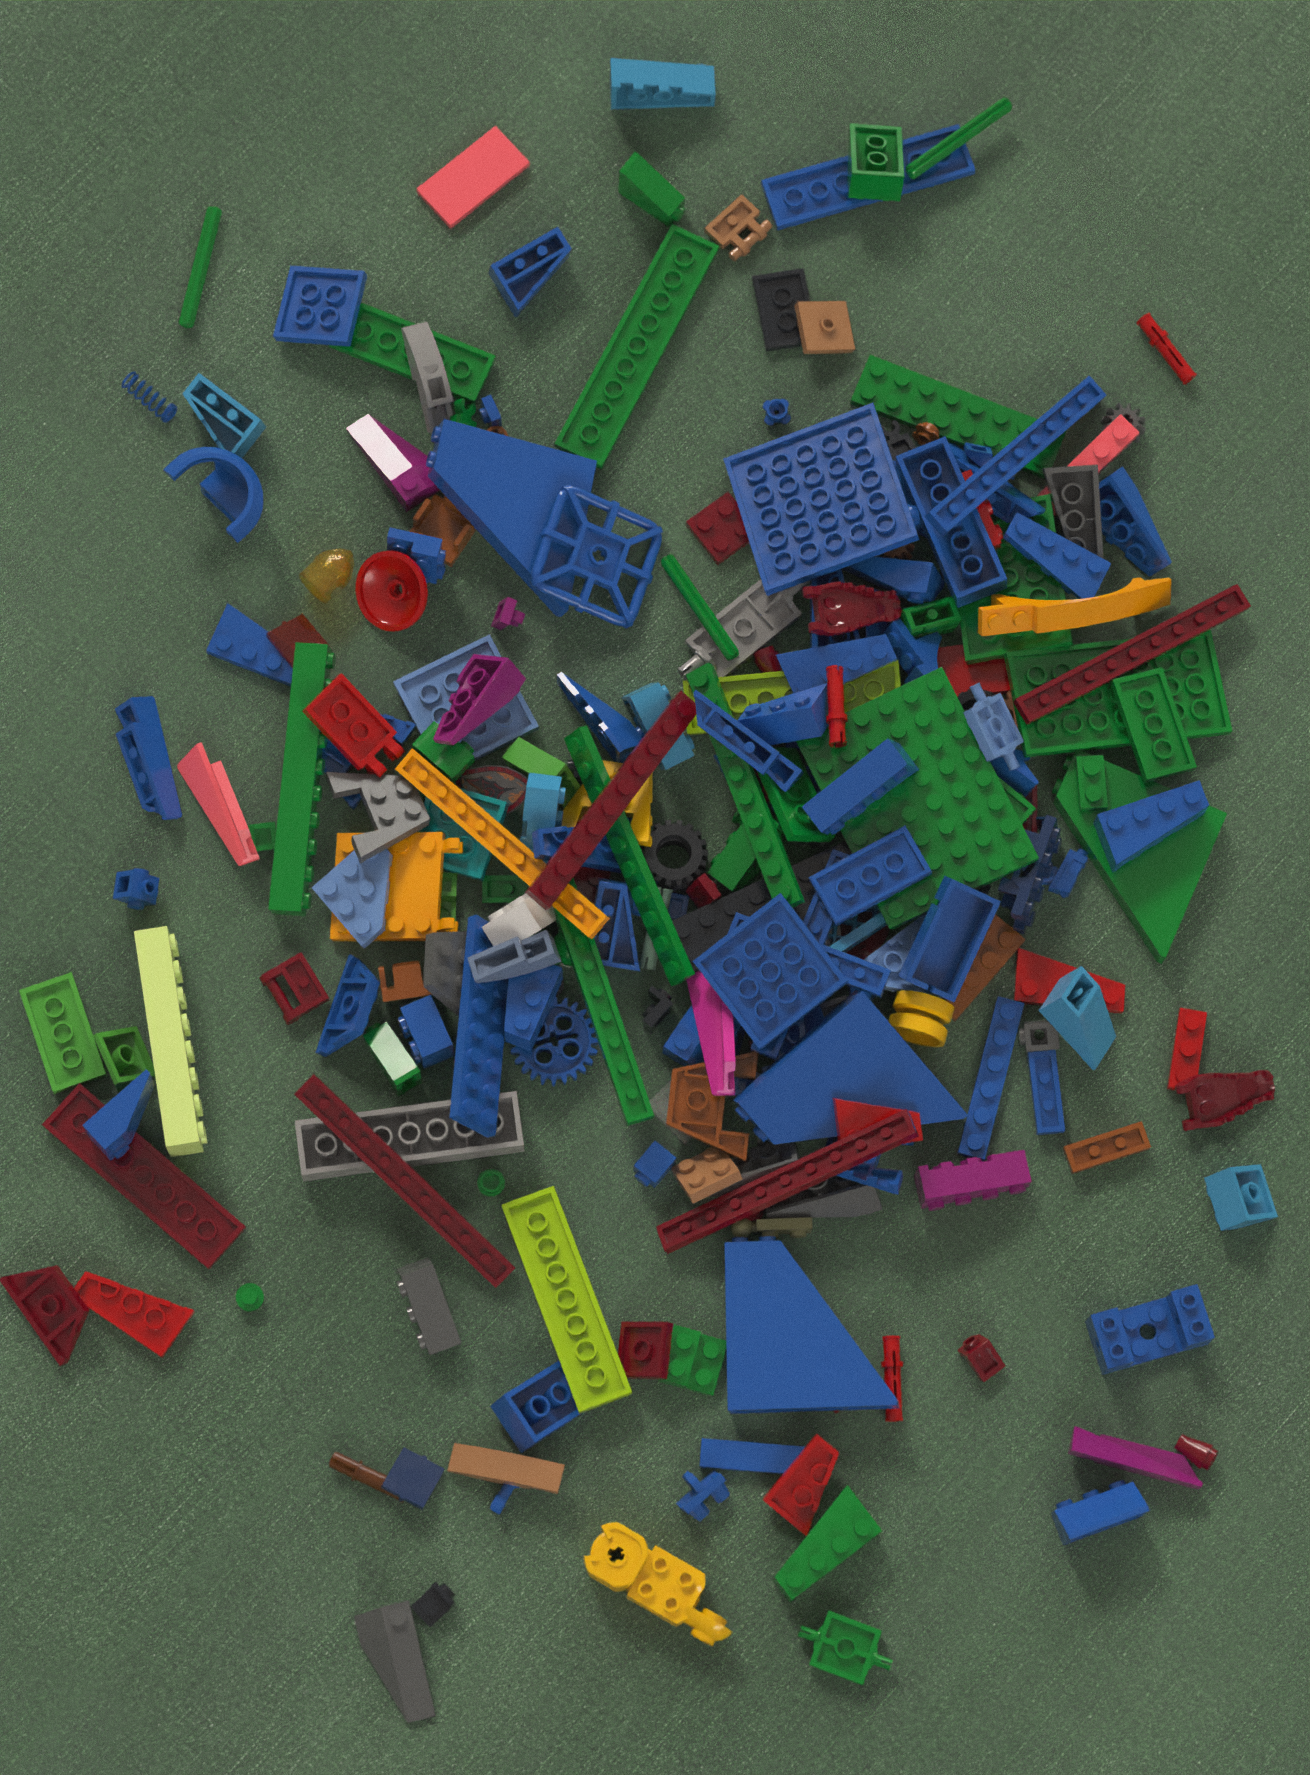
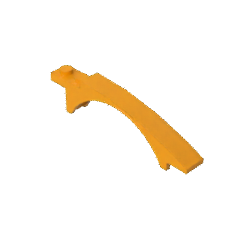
M1133 578L1126 587L1102 596L1074 600H1035L994 594L991 595V606L978 607V634L990 636L1032 630L1038 634L1079 628L1153 611L1171 605V578L1153 580Z

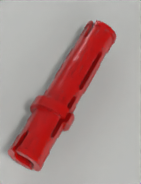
M1150 313L1145 314L1136 322L1150 339L1149 344L1152 347H1156L1182 381L1183 385L1189 383L1197 376L1169 340L1167 331H1162Z
M831 665L826 667L828 697L826 723L829 725V746L834 747L835 743V748H841L847 745L845 724L848 722V716L845 714L844 670L842 666Z
M883 1336L884 1361L881 1362V1368H884V1382L899 1402V1409H885V1421L899 1422L903 1421L901 1368L903 1367V1361H900V1336Z

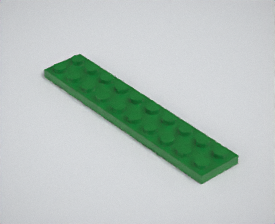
M674 224L671 225L554 443L555 448L563 452L596 460V467L602 470L717 255L719 245Z

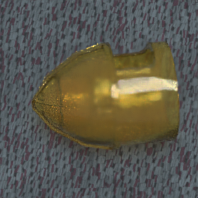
M341 548L325 550L314 557V560L298 575L299 579L318 600L326 604L331 599V593L337 587L344 589L350 581L354 567L353 552Z

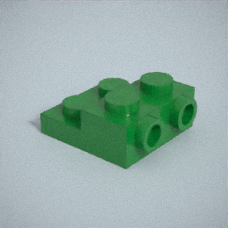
M674 1324L667 1379H659V1382L713 1397L726 1351V1340L704 1335L700 1331Z

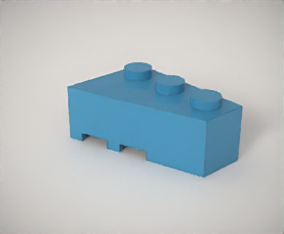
M200 373L183 392L184 397L217 446L236 454L240 458H243L266 428L260 418Z

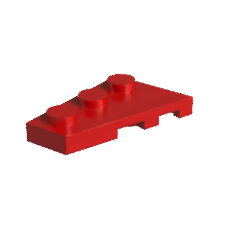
M833 1098L838 1141L904 1109ZM908 1110L919 1137L906 1143L923 1141L920 1113Z
M816 1434L762 1498L765 1503L806 1536L838 1458L839 1451L820 1435Z

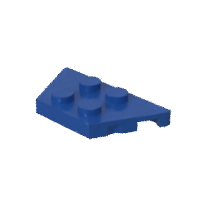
M351 954L347 958L315 1052L323 1057H327L363 1034L369 1022L372 1005L377 999L380 981L360 958Z

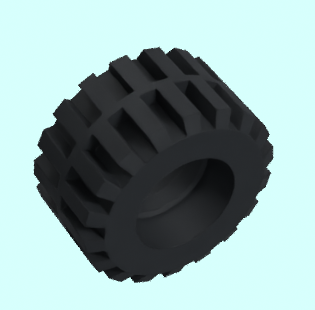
M666 820L665 825L661 826L660 823L654 825V830L651 831V847L640 846L656 885L673 890V893H676V890H681V893L685 892L698 877L703 875L708 858L707 843L705 839L702 840L701 832L699 830L694 831L693 825L689 823L687 826L682 825L683 821L677 820L676 824H671V820ZM677 845L687 851L690 859L685 866L679 869H669L659 862L657 853L665 846Z

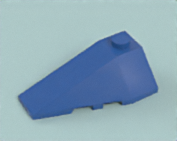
M1124 467L1099 482L1102 534L1106 537L1105 540L1111 545L1114 543L1125 553V556L1149 577L1171 564V559L1144 501Z
M872 557L842 568V570L887 591L895 590L898 596L914 604L934 601L945 583L931 562Z
M559 673L557 675V684L612 760L624 763L644 737V732L639 726L635 728L628 719L564 673Z

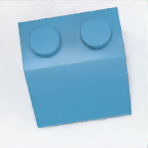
M1261 1164L1229 1167L1204 1178L1207 1186L1206 1191L1211 1198L1215 1219L1221 1231L1238 1229L1278 1217Z

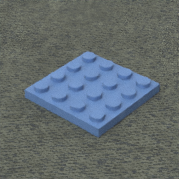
M490 634L393 681V685L412 721L416 724L420 735L434 721L439 724L443 714L450 710L452 704L449 702L451 694L456 693L459 684L456 682L458 676L473 654L501 657ZM519 691L510 702L459 742L464 740L473 748L474 752L472 754L476 761L514 742L518 737L522 738L539 730V726Z

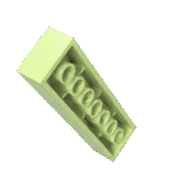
M167 926L134 931L165 1145L170 1157L204 1152L203 1144L208 1143L203 1121L199 1122V1117L203 1116V1108L199 1094H195V1090L199 1089V1082L195 1067H191L190 1064L195 1063V1055L191 1040L187 1041V1036H191V1028L187 1014H183L182 1011L187 1009L186 996L183 992V987H179V983H183V975L179 960L174 958L179 956L178 943L175 939V934H170Z

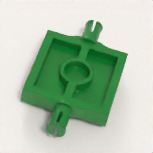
M829 1610L823 1625L818 1631L801 1625L798 1637L814 1642L813 1654L809 1662L811 1667L861 1686L864 1683L867 1672L873 1665L888 1671L891 1668L893 1659L877 1654V1644L882 1630Z

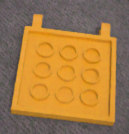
M416 832L387 848L393 855L389 872L390 888L385 911L386 926L385 931L374 941H426V935L433 932H458L459 922L455 921V918L440 919L444 853L462 854L463 842H460V838L445 839L443 832ZM337 833L335 867L354 851L351 842L352 836L362 833ZM332 912L330 939L332 941H357Z

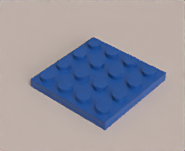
M781 893L693 961L760 1050L849 982Z

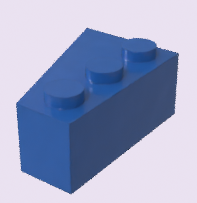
M827 683L765 703L749 705L744 709V712L737 721L769 745L820 737L829 726L826 723V716H828Z
M551 965L508 979L504 1026L505 1042L528 1051L532 1050L562 983L563 971L561 967Z

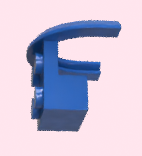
M216 447L194 448L176 457L163 469L173 481L196 464L214 462L215 470L200 483L201 492L232 522L226 528V532L239 543L256 526L263 510V491L254 470L236 454Z

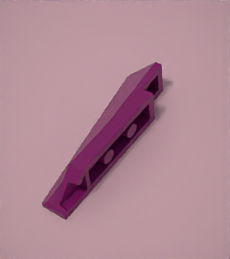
M1076 1426L1073 1428L1068 1450L1069 1455L1198 1490L1202 1488L1203 1483L1197 1478L1184 1455L1104 1434L1098 1436Z

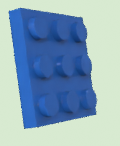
M290 266L273 334L275 340L350 347L367 280L365 271Z

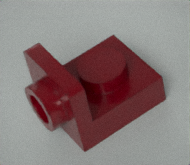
M706 873L698 877L685 890L698 909L722 898L716 884L709 879Z
M980 1334L967 1338L963 1342V1346L957 1350L961 1356L966 1358L982 1382L987 1381L1006 1366L990 1340Z

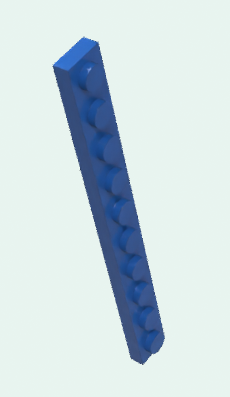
M1088 376L924 517L943 537L1106 396L1105 392Z

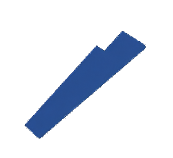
M949 443L961 473L971 469L974 474L981 468L965 454L963 449L956 444ZM1008 482L987 498L994 515L1006 523H1011L1016 512L1029 518L1044 514L1046 509Z
M153 696L131 697L115 708L116 714L124 729L116 733V737L143 809L162 815L163 820L178 819L182 817V812L155 698Z

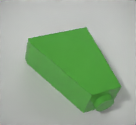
M520 737L507 748L506 753L502 757L509 768L520 772L527 778L529 773L562 777L561 787L566 788L564 804H559V807L562 809L567 806L581 787L564 762Z

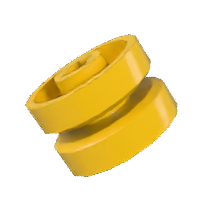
M911 990L897 991L892 1005L897 1013L891 1014L888 1022L906 1042L926 1047H943L948 1034V1030L943 1025L950 1023L954 1011L953 1005L930 994Z

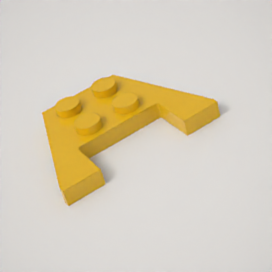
M602 760L611 780L623 763ZM653 772L624 809L626 816L632 818L630 825L638 844L647 847L652 845L651 803ZM583 784L564 808L562 826L567 828L575 827L592 805Z

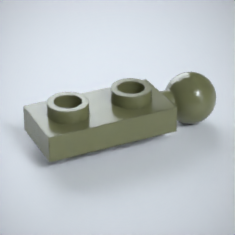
M812 1217L756 1219V1222H751L748 1218H744L731 1224V1232L735 1237L746 1238L751 1233L762 1235V1237L773 1236L779 1238L778 1234H790V1238H805L806 1233H811L813 1229Z

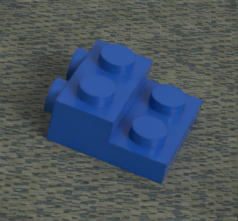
M389 528L387 551H399L412 558L421 568L426 583L436 584L438 579H443L446 566L444 564L446 550H442V539Z

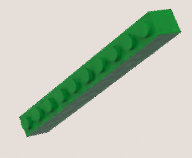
M295 642L268 910L276 915L306 916V909L311 908L312 895L308 893L309 882L314 880V866H311L312 855H316L317 851L314 829H318L320 814L316 812L317 802H321L322 786L319 785L320 775H324L325 760L322 759V750L327 747L328 738L302 710L332 681L330 679V670L335 668L336 655L332 653V649L328 644Z

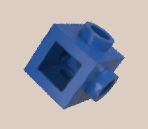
M140 868L117 872L113 899L127 903L128 908L143 910L144 906L156 905L159 878L149 875L148 870Z

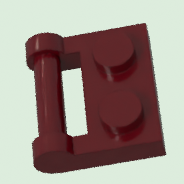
M302 952L259 977L263 986L268 987L283 1012V1019L287 1025L294 1023L303 1015L330 1000ZM281 975H283L300 1003V1006L294 1009L276 981Z

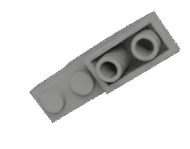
M428 322L403 327L401 331L412 380H415L417 383L427 432L432 433L434 427H438L443 419L450 420V416L453 415L450 402H453V398L434 336Z

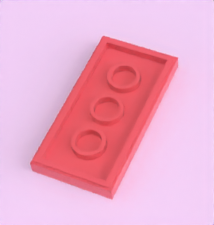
M494 126L420 185L416 191L446 225L452 229L528 168L530 162Z

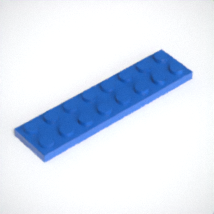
M959 124L902 140L904 182L901 195L975 174V167L966 143L916 179H911L905 171L907 165L960 128ZM848 156L761 180V187L777 230L883 200L848 198Z
M478 915L468 917L449 1118L489 1138L496 1135L509 978L476 983L474 981L468 957L494 946L482 929V926L489 922Z

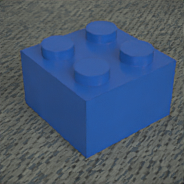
M431 995L400 1008L401 1017H398L399 1027L404 1039L410 1037V1052L416 1064L421 1062L423 1069H426L454 1057L453 1043Z

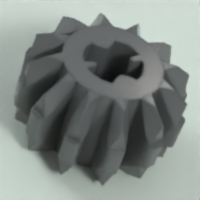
M1118 403L1115 406V410L1109 407L1106 411L1107 416L1102 417L1101 423L1104 426L1101 432L1121 414L1139 431V435L1132 441L1137 444L1140 442V435L1145 433L1146 428L1142 425L1145 424L1146 419L1145 417H1139L1140 408L1132 411L1130 410V403L1126 405V408H1123Z

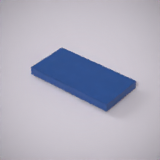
M903 826L810 876L809 881L834 925L838 926L932 875V871L906 826Z

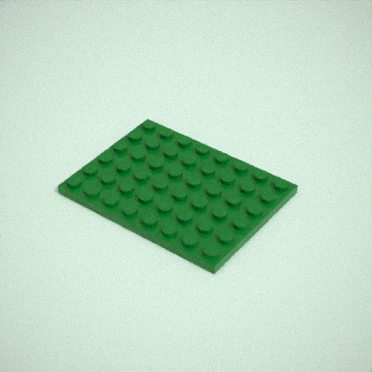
M942 667L845 712L848 716V722L845 724L847 741L845 747L835 748V743L834 747L829 746V726L820 737L796 741L820 791L825 789L887 738L901 744L919 768L918 771L888 791L883 797L867 806L866 810L859 816L852 817L844 823L845 826L840 830L851 854L899 828L906 826L932 871V875L877 904L890 931L926 914L932 903L938 904L939 900L934 897L944 876L977 890L1039 860L991 762H987L982 751H980L979 744L967 724L963 713L965 711Z

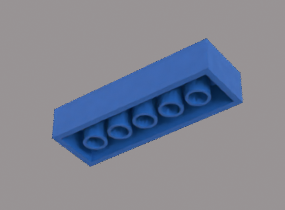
M946 436L897 455V470L912 505H915L919 511L920 523L957 608L1007 589L1006 574L977 508L943 537L924 517L965 482Z

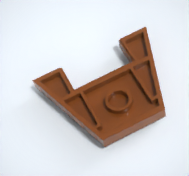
M751 1052L735 1056L734 1078L755 1080L758 1053ZM705 1062L672 1069L666 1126L746 1162L749 1133L722 1130L725 1096L712 1095Z

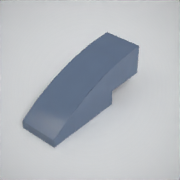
M545 930L524 940H521L518 936L468 957V962L474 981L476 983H483L531 973L559 963L561 959L554 938Z

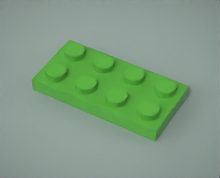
M72 972L19 990L54 1094L74 1088L79 1083L83 1085L107 1076Z

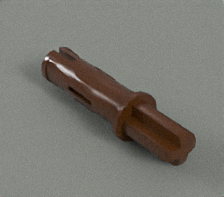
M338 1452L332 1455L329 1461L330 1468L351 1477L353 1482L357 1480L399 1501V1497L381 1488L387 1475L364 1465L362 1460L357 1462Z

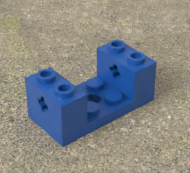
M1198 1284L1171 1291L1164 1298L1118 1311L1116 1307L1092 1314L1085 1321L1102 1375L1209 1344L1215 1338ZM1150 1325L1155 1331L1154 1338L1150 1340L1142 1338L1140 1335L1141 1326Z

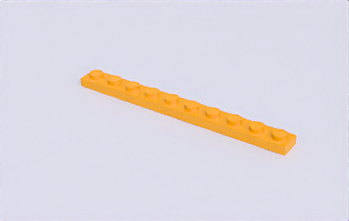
M413 748L395 768L396 771L529 886L547 864L543 860L535 859L532 850ZM568 883L552 904L555 909L590 939H593L610 919L570 883Z

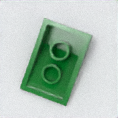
M850 123L847 177L848 198L900 201L904 182L901 127Z

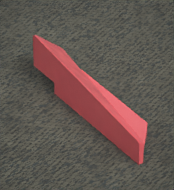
M202 742L196 744L178 763L177 769L238 866L259 860L260 858L251 838L249 828L222 762L218 761L210 764Z

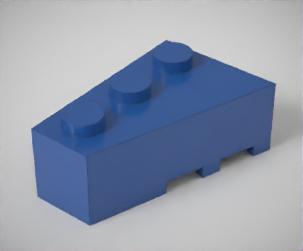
M559 227L552 229L490 265L488 274L515 318L570 255L572 248Z
M598 878L594 905L610 918L594 937L604 966L640 971L626 882Z

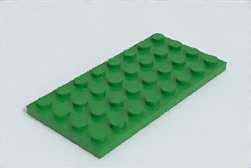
M1211 630L1120 676L1125 677L1162 667L1187 739L1229 735L1232 732ZM1130 639L1075 644L1061 648L1006 652L1004 660L1013 702L1016 698ZM1110 682L1026 725L1014 705L1018 730L1024 741L1021 743L1024 758L1131 746Z

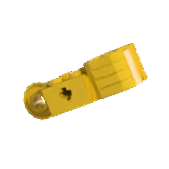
M618 1522L607 1523L601 1526L602 1534L594 1541L590 1556H584L585 1568L589 1577L615 1592H628V1600L675 1627L685 1623L693 1628L690 1633L691 1635L710 1646H713L715 1641L724 1640L732 1634V1631L725 1627L727 1620L706 1608H703L702 1612L695 1609L705 1589V1573L656 1545L653 1550L648 1549L646 1541L641 1535ZM621 1552V1556H624L622 1561L618 1559L615 1563L610 1561V1553Z

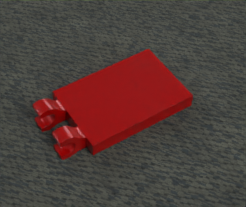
M963 644L938 648V668H943L957 697L961 692L968 691L969 687L979 682L983 690L993 692L994 694L1011 692L1004 658L967 665Z
M342 673L337 675L302 710L357 770L365 766L368 774H376L378 777H381L387 769L375 758L377 752L383 748L385 755L392 762L405 752L392 738L397 733L396 730Z

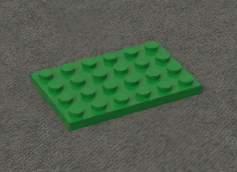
M1051 495L1030 497L1046 509L1044 514L1029 517V519L1057 534ZM994 514L990 515L994 525L999 524L1004 536L1010 523H1006ZM1005 539L1001 540L1000 548L995 551L1007 577V589L994 594L1035 600H1067L1066 592L1061 588L1062 585L1051 575L1048 577L1041 571V566L1032 559L1028 560ZM991 595L958 608L961 616L960 626L967 665L1004 658L1006 652L1061 648L1073 645L1071 629L1038 634L1032 630L981 636L978 634V607L991 606Z

